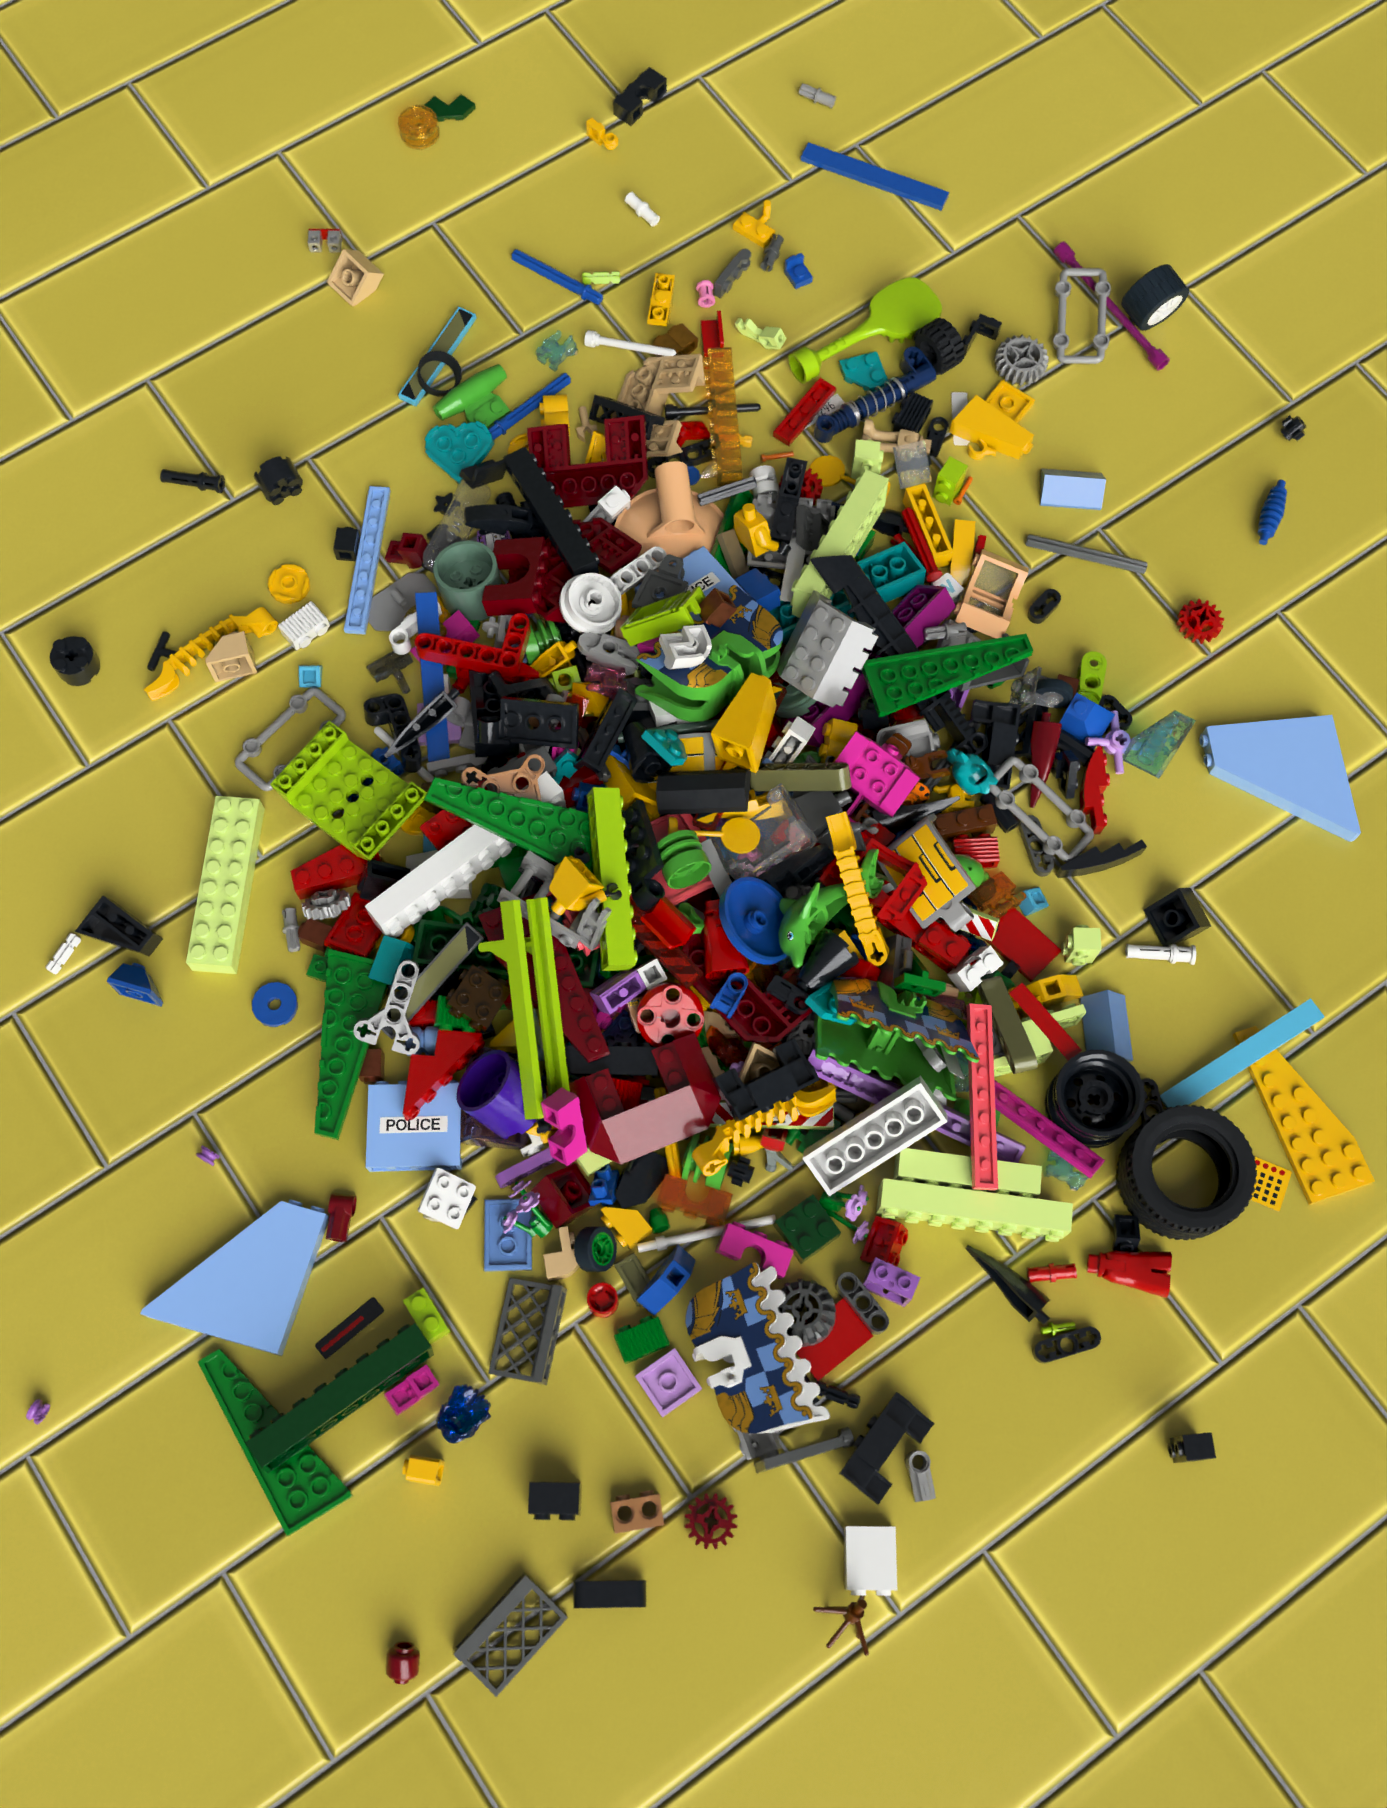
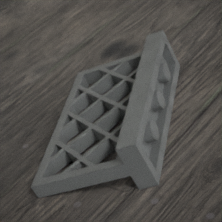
M514 1278L509 1279L488 1374L547 1386L567 1295L566 1288L554 1284L548 1285ZM515 1285L524 1286L528 1292L518 1301L513 1296ZM541 1289L549 1290L548 1299L539 1305L533 1295ZM531 1297L536 1308L525 1315L520 1304ZM517 1307L522 1318L511 1325L508 1320V1314ZM540 1311L543 1316V1322L534 1329L528 1318ZM526 1321L531 1332L520 1339L514 1328ZM512 1331L517 1342L506 1349L502 1343L503 1336ZM534 1335L538 1345L536 1349L529 1353L523 1342ZM520 1345L526 1356L515 1363L509 1352ZM506 1355L512 1366L505 1371L496 1370L498 1360ZM528 1359L533 1365L531 1376L522 1375L518 1369V1366ZM515 1369V1371L517 1372V1374H516V1373H510V1372Z
M524 1572L453 1649V1655L497 1697L568 1617ZM532 1589L539 1595V1607H525V1596ZM543 1600H544L549 1606L543 1607ZM522 1601V1608H515ZM553 1610L560 1618L553 1625H543V1611ZM525 1611H539V1626H525ZM511 1612H522V1626L507 1627V1616ZM504 1620V1627H498ZM544 1629H549V1630L543 1635V1630H544ZM522 1630V1645L507 1646V1631ZM525 1630H539V1641L535 1645H525ZM504 1631V1646L489 1647V1636L493 1632ZM486 1640V1647H480ZM522 1649V1660L516 1665H507V1650ZM525 1649H531V1650L525 1655ZM504 1650V1665L489 1666V1651ZM476 1651H486V1666H474L468 1659ZM504 1669V1679L495 1687L489 1681V1670ZM507 1669H513V1670L507 1675ZM479 1670H486V1677Z

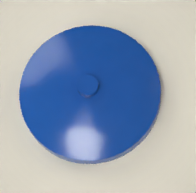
M742 877L729 884L721 894L719 916L722 927L732 945L746 958L764 965L778 963L787 957L782 952L778 940L780 924L784 917L779 908L780 900L783 897L775 888L763 880L754 877Z

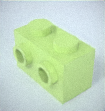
M856 439L852 460V479L857 480L859 476L862 477L865 470L880 474L884 450H880L881 442Z
M1087 925L1073 927L1069 935H1066L1065 941L1061 944V954L1065 955V963H1072L1074 966L1092 963L1102 950L1100 928H1089Z

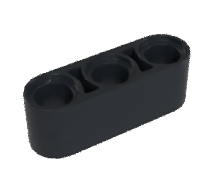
M646 1580L574 1581L573 1608L646 1607Z

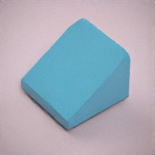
M322 665L298 666L299 687L321 688Z
M1040 887L1024 890L1015 898L1024 916L1049 906Z

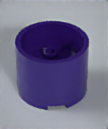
M492 1050L478 1057L468 1067L459 1082L456 1095L457 1103L462 1110L503 1139H508L509 1136L518 1132L522 1135L532 1127L536 1119H525L519 1063L502 1050ZM541 1082L542 1095L544 1097L547 1089L545 1084Z

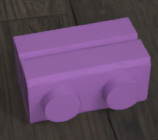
M630 969L629 971H619L592 990L590 995L601 1012L611 1015L618 1010V1007H622L647 988L639 973L635 969Z

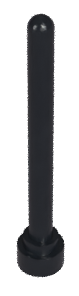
M758 403L678 408L673 404H665V418L668 421L674 420L678 416L757 412L761 409V406Z

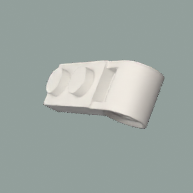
M438 603V614L440 616L442 614V610L440 604ZM416 612L407 615L403 622L389 634L393 651L398 655H405L411 650L412 645L409 638L418 632ZM399 640H404V642L400 644L396 643Z

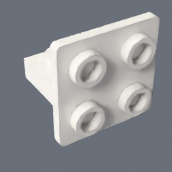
M435 1168L418 1207V1212L424 1214L423 1218L430 1221L441 1222L454 1229H459L476 1186L441 1168Z

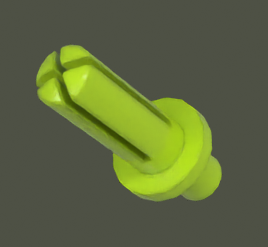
M1049 1322L1048 1326L1040 1328L1041 1334H1050L1053 1337L1055 1333L1075 1330L1076 1324L1075 1322L1054 1325L1052 1322Z

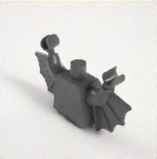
M808 755L805 763H817L811 755ZM832 755L828 756L825 763H832L835 757ZM844 790L834 796L831 791H793L791 801L797 803L816 836L815 842L820 844L826 843L830 850L833 851L832 838L826 817L843 812L841 807L852 801L848 792ZM868 817L863 823L850 822L857 847L854 851H866L861 830H867L871 834H876L879 829L871 827L872 824L878 823L875 819Z

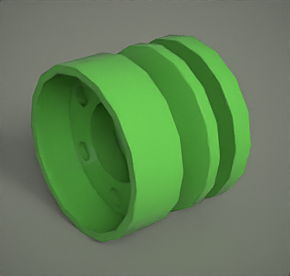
M538 619L536 622L537 630L535 631L530 625L531 634L525 652L528 660L527 665L530 666L556 642L562 641L559 630L553 621L545 620L546 627L544 628L542 621ZM520 625V626H517L516 628H523L524 626H523V625Z
M680 830L671 833L657 843L664 864L662 874L670 888L681 889L694 885L703 880L711 871L712 865L706 853L702 850V844L693 830Z
M701 1133L695 1134L688 1143L682 1162V1179L688 1180L690 1172L694 1171V1183H697L701 1174H703L692 1158L694 1149L701 1145L699 1144ZM706 1135L704 1143L710 1141V1136ZM731 1142L729 1145V1151L725 1152L724 1156L728 1160V1163L733 1148V1143ZM728 1163L722 1166L716 1174L706 1176L705 1186L720 1190Z

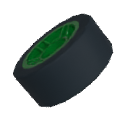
M605 1226L585 1227L580 1230L574 1244V1255L580 1268L586 1272H604L612 1267L617 1254V1244L611 1230Z

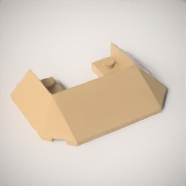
M702 355L649 357L643 362L644 366L636 372L632 370L626 375L617 401L661 416L669 393L693 392L695 386H705ZM616 411L613 412L611 418H618ZM679 420L664 421L663 426L653 425L650 440H646L647 457H664L683 452L676 442L682 426Z

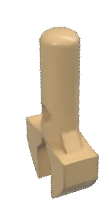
M581 406L579 414L582 426L576 429L578 438L585 442L586 430L591 433L592 438L593 431H597V426L589 423L587 408Z

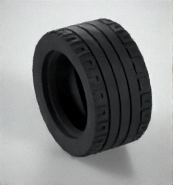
M1177 1105L1155 1113L1129 1136L1121 1149L1122 1152L1119 1154L1118 1169H1116L1118 1177L1116 1180L1124 1205L1126 1204L1127 1210L1131 1212L1132 1216H1136L1139 1223L1144 1225L1146 1229L1152 1230L1153 1233H1157L1159 1236H1167L1169 1239L1194 1240L1218 1231L1231 1223L1245 1210L1244 1208L1248 1206L1249 1200L1253 1197L1252 1193L1255 1192L1254 1185L1257 1182L1255 1168L1257 1165L1249 1141L1246 1140L1245 1135L1227 1117L1220 1115L1219 1112H1215L1212 1109H1205L1203 1106ZM1165 1139L1188 1140L1197 1144L1208 1153L1218 1173V1190L1209 1206L1202 1208L1185 1207L1170 1200L1160 1190L1152 1172L1153 1153L1160 1141Z

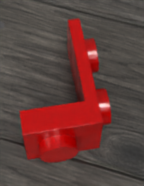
M702 421L680 422L682 426L676 442L681 448L686 440L709 439L711 434Z

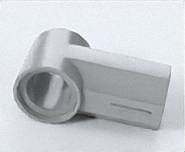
M923 1451L909 1452L905 1458V1465L909 1472L914 1502L935 1499L936 1495L929 1456ZM916 1455H920L923 1459V1465L920 1469H915L912 1464V1459Z

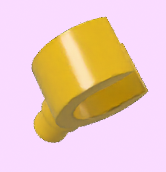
M979 439L978 446L982 451H975L971 445H969L967 450L969 457L975 460L982 459L985 455L995 456L997 451L987 447L986 442L982 439Z

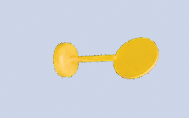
M821 456L810 465L812 469L811 474L818 473V479H822V486L824 487L836 485L841 480L855 485L856 480L845 475V465L842 460L835 456ZM888 481V489H887L886 499H887V497H888V494H889V491H890V486H891V484H890L889 481Z
M675 817L668 818V835L680 831L678 830V820ZM742 817L728 820L722 826L721 831L693 830L697 836L721 837V842L728 850L739 854L749 853L758 846L761 837L758 826L753 821Z

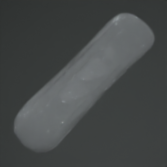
M461 479L443 519L423 553L424 566L432 573L435 559L443 549L453 543L467 541L473 528L464 525V509L469 506L485 505L491 496V489L487 484L471 489Z

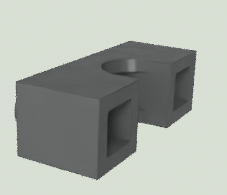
M544 746L539 749L535 747L520 758L514 757L510 759L506 765L500 768L494 767L490 769L486 775L519 769L523 761L532 754L540 755L544 759L545 768L541 775L547 771L552 778L555 777L557 766ZM536 758L530 759L528 762L529 769L538 771L540 768L539 760ZM494 784L486 785L489 791L497 792Z

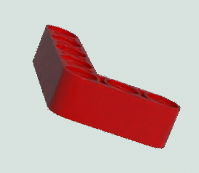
M514 614L510 619L502 649L429 633L419 634L416 636L414 643L418 656L423 660L487 674L499 671L502 677L513 678L519 674L531 634L530 621L526 614ZM520 625H523V626H524L523 628H516L517 626H520ZM513 644H519L517 647H511ZM424 645H429L428 648H421ZM446 649L450 650L447 653H443V651ZM465 654H471L469 657H463ZM488 658L493 659V660H491V661H489V662L484 661L485 659H488ZM507 663H514L512 666H506Z

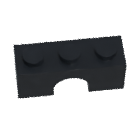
M649 67L632 84H629L620 95L615 97L613 101L614 115L629 126H632L643 115V101L641 99H648L656 103L667 93V78Z

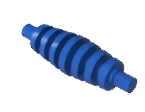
M1278 480L1277 485L1271 488L1261 508L1257 531L1260 536L1259 543L1261 545H1266L1268 539L1274 536L1283 518L1287 490L1284 488L1286 482L1284 480Z

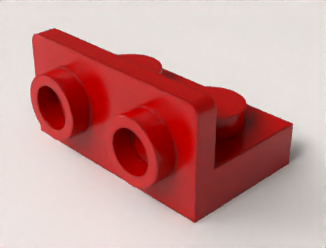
M875 1216L860 1260L871 1264L876 1257L897 1267L900 1261L899 1254L902 1246L908 1240V1230L900 1222Z

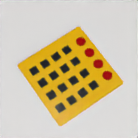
M1255 1157L1257 1182L1254 1185L1255 1192L1252 1193L1253 1197L1251 1200L1280 1211L1292 1172Z

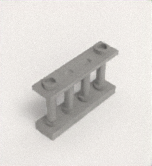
M529 850L521 864L525 871L510 892L502 888L497 901L519 900V894L532 876H536L544 882L533 899L546 897L550 891L549 885L553 879L555 866ZM520 899L522 917L528 920L527 904ZM587 909L579 912L569 929L557 922L561 915L552 911L550 914L552 935L559 939L563 945L576 949L582 938L576 934L582 915Z

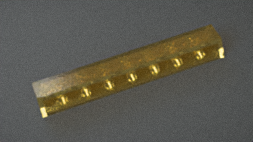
M731 347L707 348V357H704V369H708V372H705V384H709V387H706V398L711 400V402L707 403L708 415H712V418H709V431L713 430V434H710V446H714V449H711L712 462H716V465H713V478H717L718 486L742 480L743 474Z

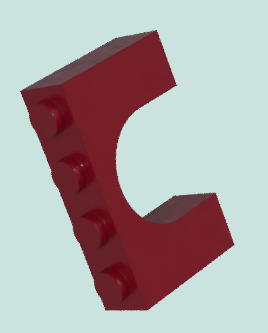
M544 537L495 540L493 553L499 570L525 569L528 572L522 579L511 584L485 586L482 604L487 616L537 613L538 605L542 601L541 590L545 587L544 575L548 571L547 560L551 556L550 546L546 545Z

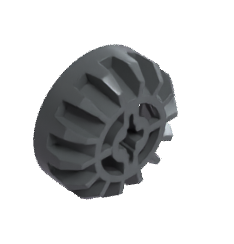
M797 1279L796 1282L784 1284V1288L781 1291L785 1293L786 1299L779 1306L780 1313H786V1309L792 1310L796 1324L793 1323L788 1328L787 1334L789 1336H799L803 1342L802 1347L820 1343L827 1338L835 1325L836 1308L833 1298L825 1287H822L814 1280L804 1281L803 1279ZM800 1293V1298L795 1300L792 1306L787 1305L788 1300L792 1296ZM809 1294L817 1300L819 1309L813 1308ZM805 1303L807 1312L804 1313L801 1320L799 1312L802 1311ZM814 1313H818V1316H817L816 1319L813 1321L814 1316H815Z

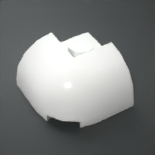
M704 625L683 626L681 633L660 634L659 643L665 655L664 665L668 669L691 668L700 665L708 657L712 648L711 639Z

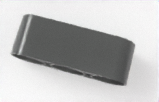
M851 1272L841 1274L835 1284L838 1294L842 1299L846 1300L872 1334L879 1335L883 1333L889 1325L887 1314L855 1274ZM850 1279L853 1283V1289L845 1290L842 1288L841 1280ZM865 1298L868 1302V1308H858L856 1299ZM873 1317H880L882 1319L883 1327L881 1329L872 1326L871 1319Z

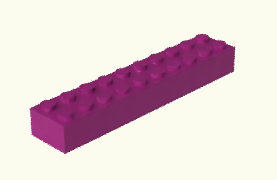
M917 584L892 610V613L914 644L919 647L925 640L923 633L925 628L938 626L944 619L949 617L956 605L946 587ZM875 645L872 650L863 649L869 653L867 660L887 657L883 652L877 656L876 652L880 649ZM854 667L853 670L859 672V675L852 689L843 688L849 692L843 706L836 704V706L831 707L816 701L808 707L809 713L800 716V718L816 728L806 745L820 747L821 744H824L825 736L822 735V730L825 723H828L832 718L848 721L857 713L858 708L861 707V697H864L865 691L868 689L862 670ZM796 718L787 719L783 723L784 726H786L788 721L793 723Z

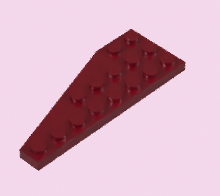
M537 893L522 898V900L526 902L528 899H533ZM501 907L478 915L488 942L504 940ZM522 917L524 938L530 937L529 921ZM552 935L563 1034L589 1063L609 1055L610 1051L566 946ZM526 951L531 999L538 1006L533 956ZM494 954L496 960L508 971L507 962Z

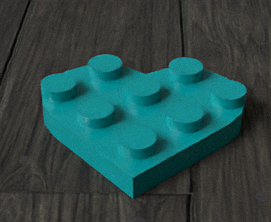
M479 421L468 424L464 422L459 427L451 424L440 427L437 425L425 437L426 454L459 485L464 482L460 477L461 469L480 464L494 446L491 432Z

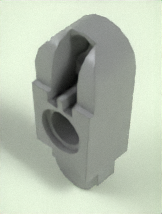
M591 632L580 635L577 647L582 652L581 654L587 656V660L622 675H632L636 672L639 663L636 659L640 652L635 645L629 646L626 640L602 633V636Z

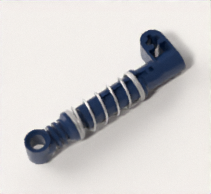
M908 347L905 349L900 362V369L904 375L890 378L889 381L884 382V386H876L874 391H867V395L863 397L859 395L858 400H850L844 403L838 411L830 415L820 416L814 429L815 439L818 442L827 443L832 440L834 435L842 432V430L849 427H857L860 421L865 422V418L868 419L869 416L875 417L878 411L884 412L886 407H893L895 402L901 403L904 397H908L911 392H915L936 380L937 376L934 367L919 348Z

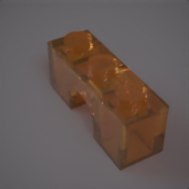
M665 1174L657 1200V1205L661 1206L660 1209L670 1213H674V1210L683 1212V1216L689 1219L696 1220L697 1217L706 1219V1223L713 1226L725 1224L733 1196L732 1193L710 1187L705 1200L693 1202L686 1195L688 1180Z

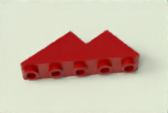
M438 1030L434 1056L411 1054L403 1107V1116L406 1121L409 1119L413 1120L419 1114L420 1108L435 1098L438 1089L441 1086L448 1085L453 1078L452 1075L458 1069L462 1070L474 1053L477 1054L483 1049L485 1042L482 1033Z

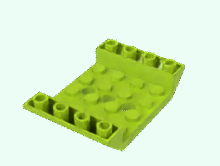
M331 721L325 724L270 783L271 787L295 810L357 857L368 861L376 855L422 804L427 793L412 781L409 784L352 743L348 739L346 732ZM366 778L374 779L371 785H362ZM351 794L359 795L358 800L355 802H349L348 797ZM335 811H344V815L342 817H333Z

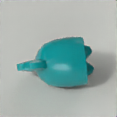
M955 748L947 751V760L953 765V777L961 789L968 795H974L979 792L988 794L990 785L998 783V779L994 776L990 767L976 754H964ZM987 775L981 783L975 784L980 778Z

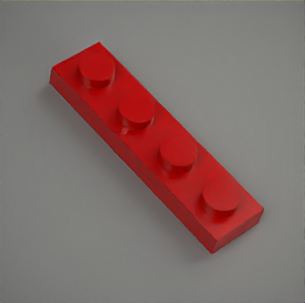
M819 378L773 431V437L790 446L836 393V387Z

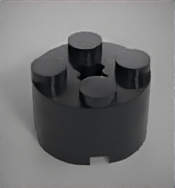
M279 456L269 459L260 466L261 471L258 474L257 472L254 473V479L265 498L272 502L273 505H279L284 501V498L290 495L297 496L302 492L303 480L289 457L282 459Z
M71 636L56 640L53 643V648L50 652V663L63 681L71 686H82L91 682V678L94 675L97 676L100 670V660L85 638Z

